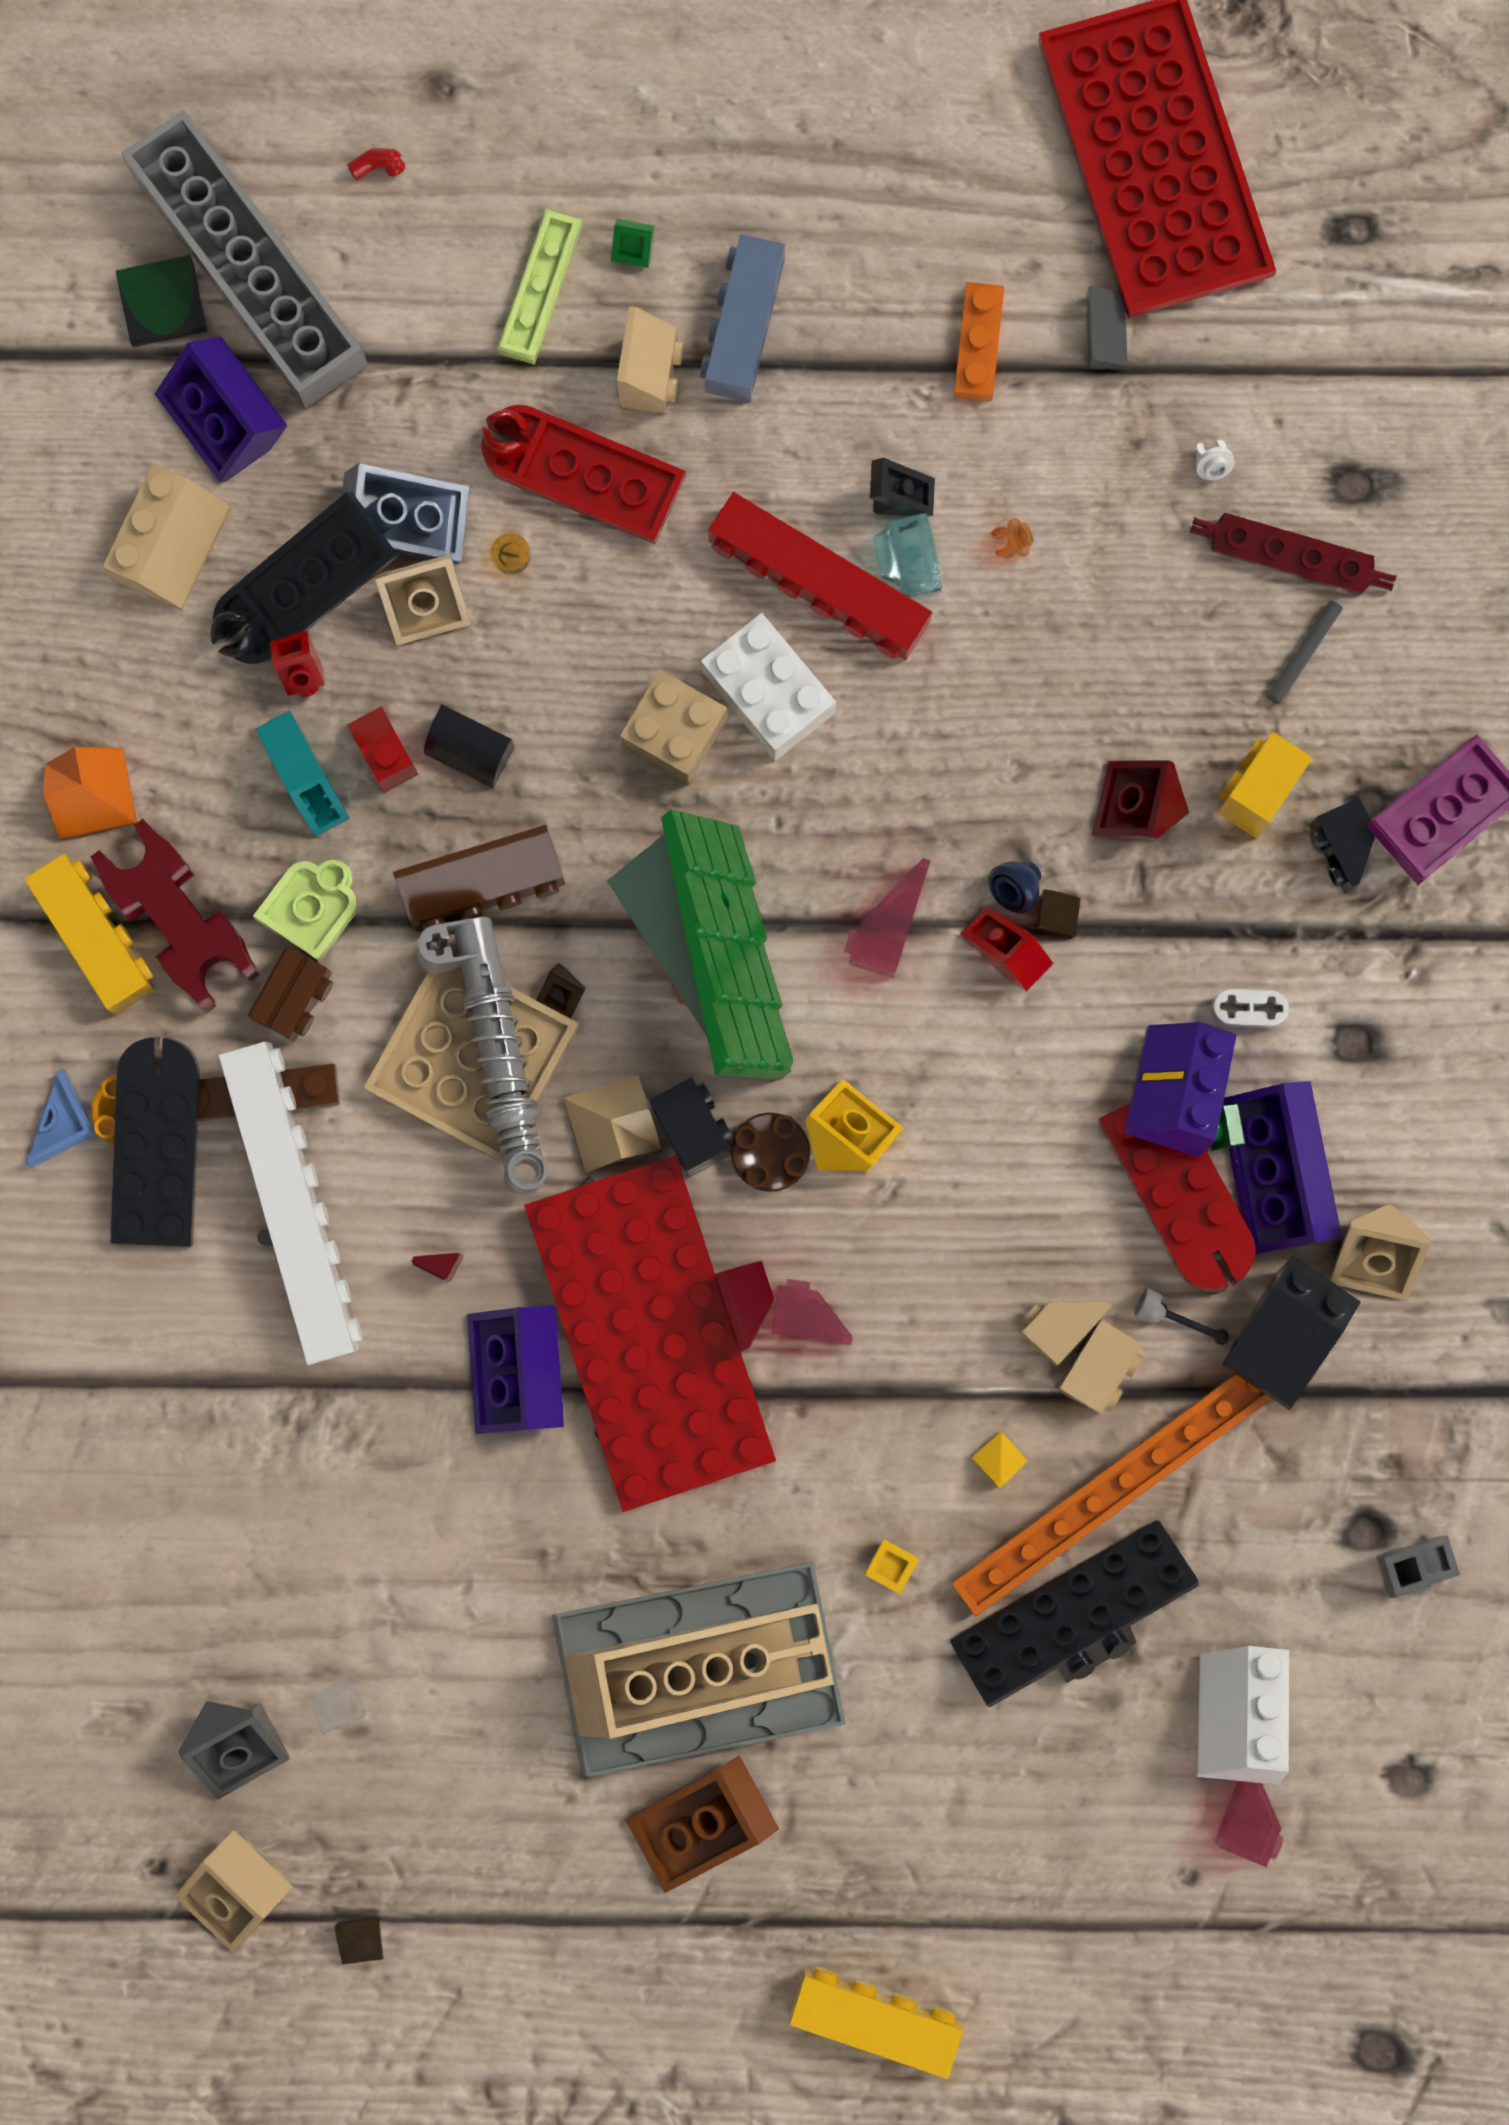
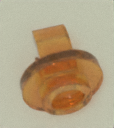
M1013 518L1008 520L1007 528L997 527L991 532L992 537L996 539L1003 537L1008 539L1005 548L995 551L996 556L1008 559L1015 554L1020 557L1029 554L1030 545L1033 544V536L1026 523H1021L1019 519Z

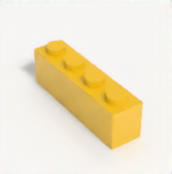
M64 853L24 878L105 1008L114 1015H117L156 990L149 980L155 975L142 956L136 959L131 952L129 946L133 945L134 942L123 925L115 926L108 914L113 912V909L105 896L100 891L94 894L87 883L93 878L80 859L74 862Z
M816 1966L814 1972L804 1969L789 2016L790 2026L946 2079L949 2078L963 2033L961 2022L955 2020L957 2016L955 2013L935 2006L932 2012L916 2007L917 2001L915 1999L898 1993H894L893 1998L886 1997L877 1993L878 1988L864 1981L854 1980L853 1985L837 1980L839 1975L836 1972Z

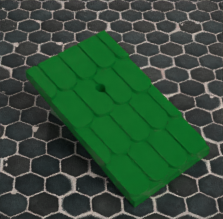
M671 809L661 817L664 834L608 879L607 882L707 1036L715 1076L782 1079L791 1072L790 1067L793 1065V1057L778 1010L783 1005L764 946L767 939L766 931L752 886L756 884V880L740 828L737 825H730L729 823L714 821L713 819L701 816L697 817V815Z

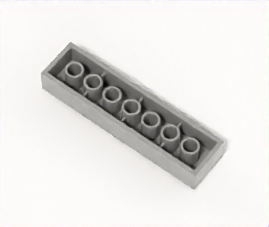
M185 110L121 153L133 177L305 409L368 366L363 349Z

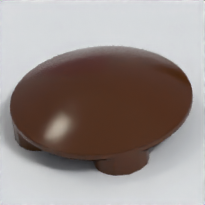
M771 1112L755 1115L746 1120L733 1137L734 1143L731 1144V1160L734 1169L746 1184L757 1190L766 1192L784 1190L795 1184L807 1169L810 1159L809 1141L803 1129L791 1116Z

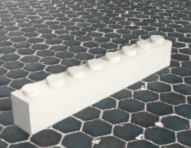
M262 1042L220 1054V1062L306 1363L311 1365L359 1350L358 1342L363 1340L362 1332L357 1318L351 1319L346 1303L352 1301L350 1290L345 1279L339 1280L335 1266L341 1262L339 1251L335 1241H328L324 1226L329 1225V1217L324 1203H317L313 1187L318 1186V1179L313 1164H306L302 1149L307 1148V1140L302 1126H295L291 1110L296 1109V1102L291 1087L284 1088L280 1072L285 1071V1063L279 1048L273 1049L272 1043Z

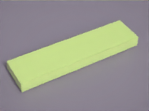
M545 209L497 348L498 354L535 365L583 226L582 220Z

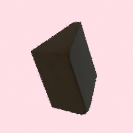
M1043 889L1036 932L1076 937L1081 898Z

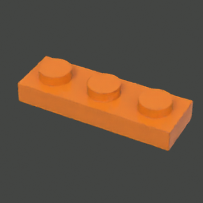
M966 282L954 390L955 398L992 401L1004 295L1003 285Z

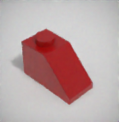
M382 706L347 724L384 793L419 775Z
M988 906L960 933L1005 978L1026 992L1054 964L1032 934Z

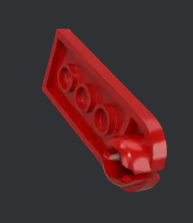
M509 406L492 413L486 418L488 428L482 427L481 449L486 466L498 479L656 544L686 477L685 470L531 406ZM491 431L513 441L505 443L493 438Z
M1130 1103L1100 1117L1098 1122L1180 1276L1189 1285L1199 1290L1209 1292L1226 1291L1229 1284L1213 1256V1253H1218L1231 1274L1229 1281L1234 1287L1247 1275L1253 1265L1256 1252L1255 1242L1207 1151L1200 1157H1195L1125 1134L1124 1129Z

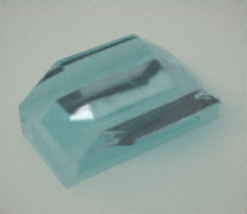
M926 513L888 521L886 528L873 537L881 576L897 585L902 594L907 597L941 591L942 583L939 562Z

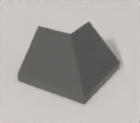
M206 1701L179 1749L181 1759L217 1799L224 1797L290 1759L261 1703L250 1709H244Z

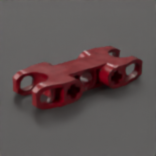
M142 818L134 824V827L145 845V854L143 860L136 867L124 870L116 868L113 862L100 850L90 857L100 874L106 892L130 922L144 912L148 913L170 943V946L155 956L171 980L186 991L208 1013L217 1006L205 985L207 971L214 964L222 961L234 963L239 971L250 981L260 974L248 953L245 941L220 909L205 920L202 918L180 888L181 885L194 877L195 874L179 852L168 841L159 836Z

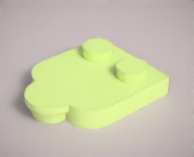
M335 859L326 860L318 866L308 861L293 864L253 915L254 920L315 962L320 963L357 911L356 897L350 889L353 882L350 868L344 862Z

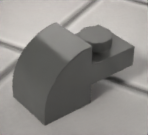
M1448 1535L1438 1536L1407 1547L1395 1548L1376 1557L1389 1598L1401 1597L1431 1587V1584L1460 1575Z

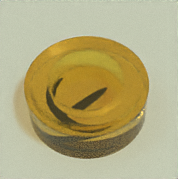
M507 533L501 535L494 541L491 548L494 565L502 573L509 575L518 574L524 571L530 563L531 552L529 545L518 534Z

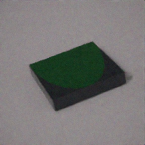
M191 255L116 270L129 340L132 347L208 331Z

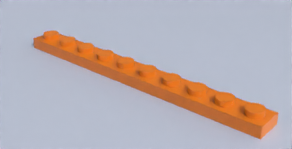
M1237 1374L1232 1375L956 1578L951 1584L974 1616L977 1617L1272 1398Z

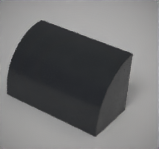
M441 704L429 729L424 745V754L494 788L515 747L511 738Z

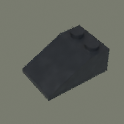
M1293 1256L1275 1273L1221 1364L1290 1410L1343 1334L1361 1301Z

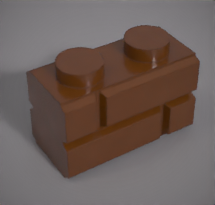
M285 947L247 1016L294 1042L298 1035L303 1037L310 1029L314 1020V1016L310 1012L317 1000L323 1002L330 993L333 981L329 980L332 972L325 966L289 947Z

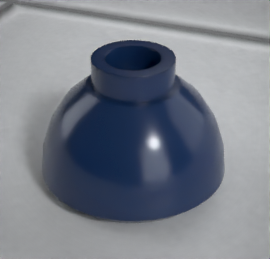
M1009 861L999 864L990 871V890L1002 907L1011 912L1023 914L1034 906L1039 896V881L1041 880V872L1032 862Z

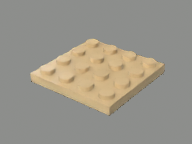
M439 950L437 956H441L443 951ZM457 969L440 973L428 971L363 1088L503 1163L502 1157L506 1154H501L500 1147L504 1144H499L498 1137L502 1136V1134H497L496 1129L490 1126L487 1118L488 1115L486 1114L497 1103L484 1104L485 1101L489 1100L486 1084L480 1083L481 1080L485 1079L482 1063L475 1062L476 1059L480 1058L477 1042L473 1043L471 1041L472 1038L476 1037L473 1021L468 1022L466 1020L468 1017H471V1013L464 1011L463 998L466 995L462 970ZM510 987L515 1000L510 1006L511 1013L519 1019L515 1026L516 1036L521 1037L524 1041L519 1048L520 1055L528 1061L524 1068L526 1078L532 1080V1085L528 1092L523 1094L522 1097L533 1099L538 1103L580 1025L576 1021Z

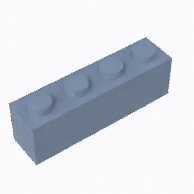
M740 234L737 248L730 247L726 270H730L731 274L728 283H721L717 306H722L720 319L713 318L708 341L714 344L711 356L704 354L700 369V378L705 379L706 393L751 402L785 262V244Z

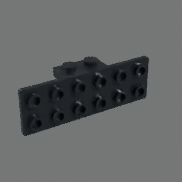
M1156 1520L951 1639L950 1643L987 1707H992L1057 1668L1066 1683L1074 1679L1087 1677L1095 1670L1096 1666L1110 1658L1116 1659L1123 1656L1132 1645L1137 1643L1131 1630V1625L1199 1586V1581L1161 1522Z

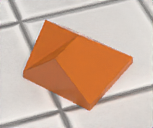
M73 747L45 764L43 795L60 840L123 828L137 823L123 748Z

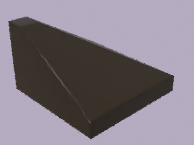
M558 963L550 970L536 1001L572 1019L586 988L563 965Z
M379 1916L340 1921L335 1925V1934L342 1965L384 1959Z

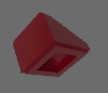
M461 1253L413 1256L411 1262H413L412 1265L449 1282L452 1281L464 1255Z

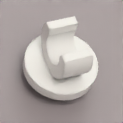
M1217 440V447L1208 450L1204 449L1202 443L1197 444L1195 468L1197 474L1202 479L1218 480L1232 471L1235 460L1232 452L1226 448L1223 440Z

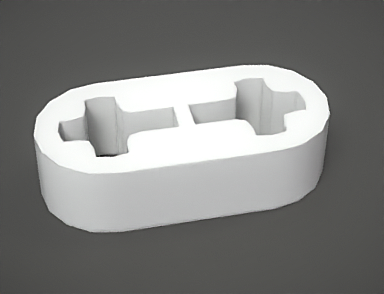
M1228 989L1218 994L1213 1000L1211 1012L1215 1021L1222 1026L1273 1028L1286 1019L1289 1012V1004L1284 995L1272 990ZM1228 998H1232L1234 1005L1246 1006V1011H1237L1233 1014L1232 1018H1228L1227 1011L1220 1010V1005L1225 1004ZM1270 999L1274 1007H1279L1280 1012L1273 1015L1272 1020L1267 1019L1266 1012L1254 1011V1006H1264L1267 1000Z

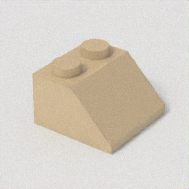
M629 306L617 375L620 407L666 414L668 401L675 402L678 379L672 378L674 365L681 366L684 342L678 341L677 327L633 306Z
M233 1830L200 1864L174 1897L234 1953L293 1886L285 1879V1876L278 1868L271 1866L256 1852L255 1847L250 1841L242 1838Z

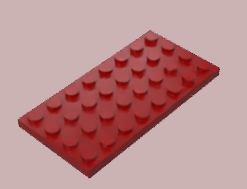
M1152 0L1039 32L1038 42L1115 281L1122 297L1127 318L1274 277L1277 270L1188 1Z
M677 1155L524 1204L622 1511L625 1512L776 1462Z

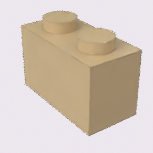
M1099 1320L1087 1336L1056 1389L1095 1414H1102L1104 1409L1111 1412L1123 1393L1118 1386L1125 1374L1132 1377L1144 1358L1138 1354L1143 1345L1104 1320Z

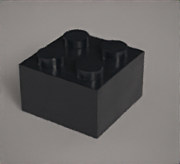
M691 1077L649 1100L657 1119L689 1178L731 1156L729 1145L734 1143V1138L724 1119L721 1118L715 1121L710 1112L715 1109V1103L704 1083L696 1086Z

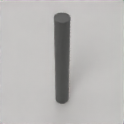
M1329 601L1267 694V698L1275 704L1282 702L1343 610L1340 604L1335 601Z

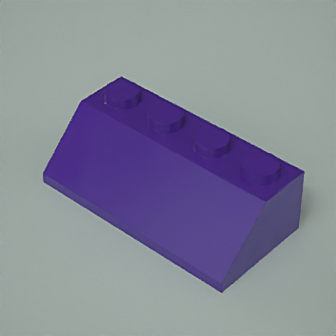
M1311 1081L1281 1083L1225 1097L1223 1106L1238 1104L1245 1144L1228 1149L1241 1215L1253 1236L1255 1254L1342 1238Z

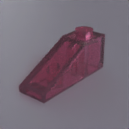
M922 858L862 920L859 931L851 929L844 952L851 954L849 965L887 977H895L931 860Z

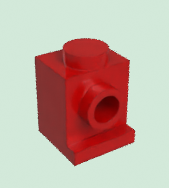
M308 631L270 642L272 665L274 670L277 671L288 696L298 694L300 697H309L314 695L320 686L325 685L323 666Z

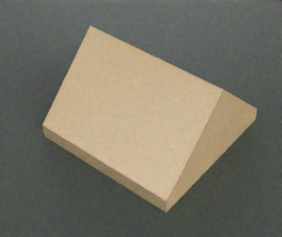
M450 554L374 576L396 646L471 625Z

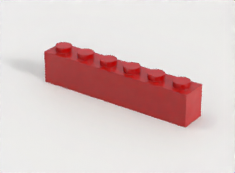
M732 492L708 529L709 542L712 543L711 547L719 555L727 559H731L734 556L744 562L745 569L752 575L760 579H764L767 576L777 582V587L781 592L794 599L800 596L810 602L811 609L820 616L827 619L833 616L843 622L844 629L853 636L863 639L864 636L877 643L876 647L879 651L890 658L896 659L899 656L907 660L931 622V610L735 492Z

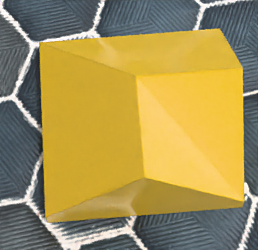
M844 1079L831 1090L805 1119L817 1170H853L861 1172L864 1176L868 1174L904 1129Z

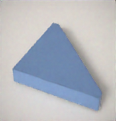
M64 1069L56 1072L57 1077L48 1102L46 1101L39 1121L29 1158L26 1159V1163L30 1168L97 1135Z

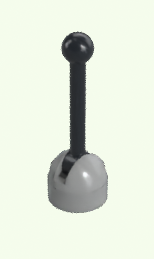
M1146 1288L1141 1294L1135 1309V1318L1148 1323H1156L1163 1318H1168L1213 1337L1214 1341L1219 1345H1224L1229 1341L1230 1336L1226 1330H1214L1169 1311L1165 1298L1158 1292Z

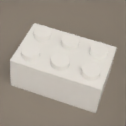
M760 613L701 660L702 674L774 761L779 759L836 712V701L763 613Z

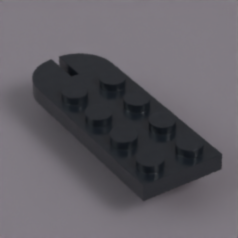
M352 491L346 492L221 596L213 612V623L210 630L211 642L213 645L227 642L247 624H250L245 628V633H243V636L234 644L223 646L218 652L246 664H258L272 659L271 641L308 631L399 556Z
M160 1037L145 1038L133 1043L124 1051L117 1067L110 1243L191 1247L193 1246L200 1068L196 1056L188 1046L176 1039L165 1037L162 1041L161 1073H156L155 1055L156 1047L160 1046Z

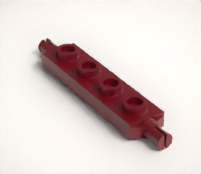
M1224 513L1217 523L1194 517L1189 532L1211 538V550L1214 553L1358 595H1362L1369 585L1392 591L1393 583L1396 581V575L1374 570L1375 556L1229 513Z

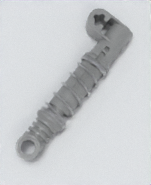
M478 917L430 926L419 937L416 947V959L424 970L431 973L462 970L466 995L463 998L464 1011L471 1013V1017H468L466 1020L468 1022L473 1021L476 1037L472 1038L471 1041L473 1043L477 1042L480 1058L476 1059L475 1062L482 1063L485 1079L481 1080L480 1083L486 1084L489 1100L485 1101L484 1104L497 1103L486 1114L488 1115L487 1118L490 1126L496 1129L497 1134H502V1136L498 1137L499 1144H504L500 1147L501 1154H506L502 1157L505 1170L504 1181L512 1193L519 1196L531 1195L544 1183L548 1174L547 1164L542 1156L541 1149L535 1148L540 1145L539 1139H534L538 1135L537 1130L531 1129L536 1126L535 1119L539 1115L538 1107L536 1106L537 1102L533 1099L522 1097L523 1094L528 1092L532 1085V1080L525 1077L524 1068L528 1061L521 1057L519 1050L524 1041L521 1037L516 1036L515 1026L519 1019L512 1015L510 1009L515 1000L511 988L505 985L491 918ZM449 935L455 936L459 957H453L451 946L447 947ZM432 942H437L439 948H444L441 956H436L435 950H430ZM520 1164L530 1165L535 1170L536 1179L532 1182L521 1181L515 1173V1168Z

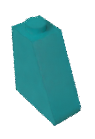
M290 710L255 729L288 794L315 837L350 819Z

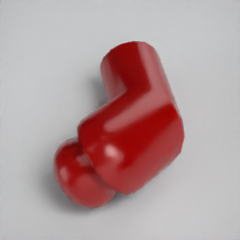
M371 148L346 164L356 181L376 168L384 167L389 176L395 177L402 173L406 167L404 161L400 158L402 154L396 149Z

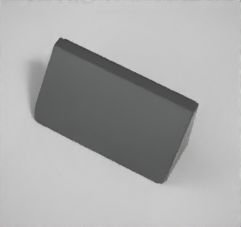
M1097 286L1088 287L1086 293L1089 369H1126L1128 367L1126 312L1119 291Z

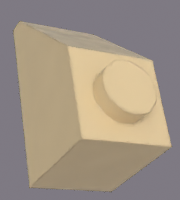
M1108 1301L1049 1302L1043 1308L1035 1304L1020 1320L1025 1327L1019 1334L1053 1366H1057L1110 1310L1112 1305Z

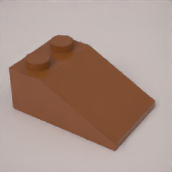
M740 1755L626 1819L664 1894L760 1844L779 1830Z

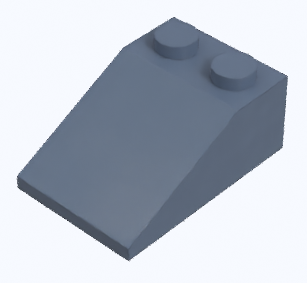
M358 463L344 472L342 495L351 491L354 493L399 557L397 558L430 560L450 554L453 563L462 562L469 486Z

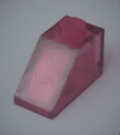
M787 1279L786 1286L778 1285L771 1330L772 1335L851 1345V1334L821 1294L816 1290H810L811 1282Z
M1237 1782L1214 1843L1221 1849L1267 1868L1269 1860L1277 1858L1282 1847L1283 1837L1279 1835L1282 1828L1262 1783Z

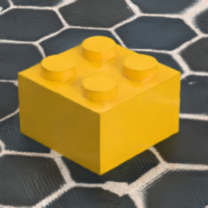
M1273 731L1266 741L1258 738L1239 765L1245 772L1242 774L1236 770L1217 798L1223 802L1217 813L1257 839L1270 823L1313 757Z

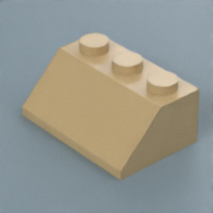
M152 463L102 568L113 581L179 610H183L226 521L231 506L190 479Z

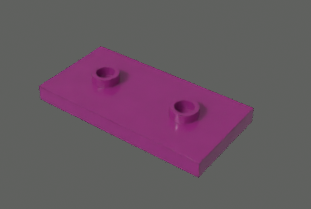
M1476 734L1372 819L1366 826L1418 886L1509 810V771Z

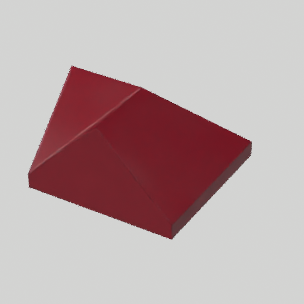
M1170 760L1108 761L1092 836L1096 838L1157 839L1188 815V806L1175 764Z
M762 1261L715 1273L741 1353L750 1350L774 1302V1296Z

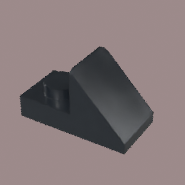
M884 457L872 460L870 499L874 500V513L879 515L918 517L933 516L935 478Z

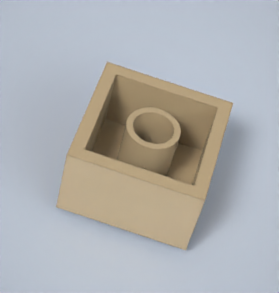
M659 669L620 734L621 745L626 750L689 785L726 724L728 708Z

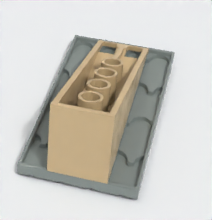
M813 1562L552 1615L583 1777L616 1772L846 1724Z

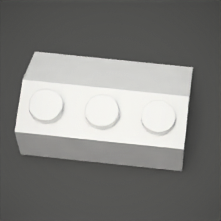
M1244 1646L1200 1654L1197 1777L1279 1785L1289 1772V1650Z

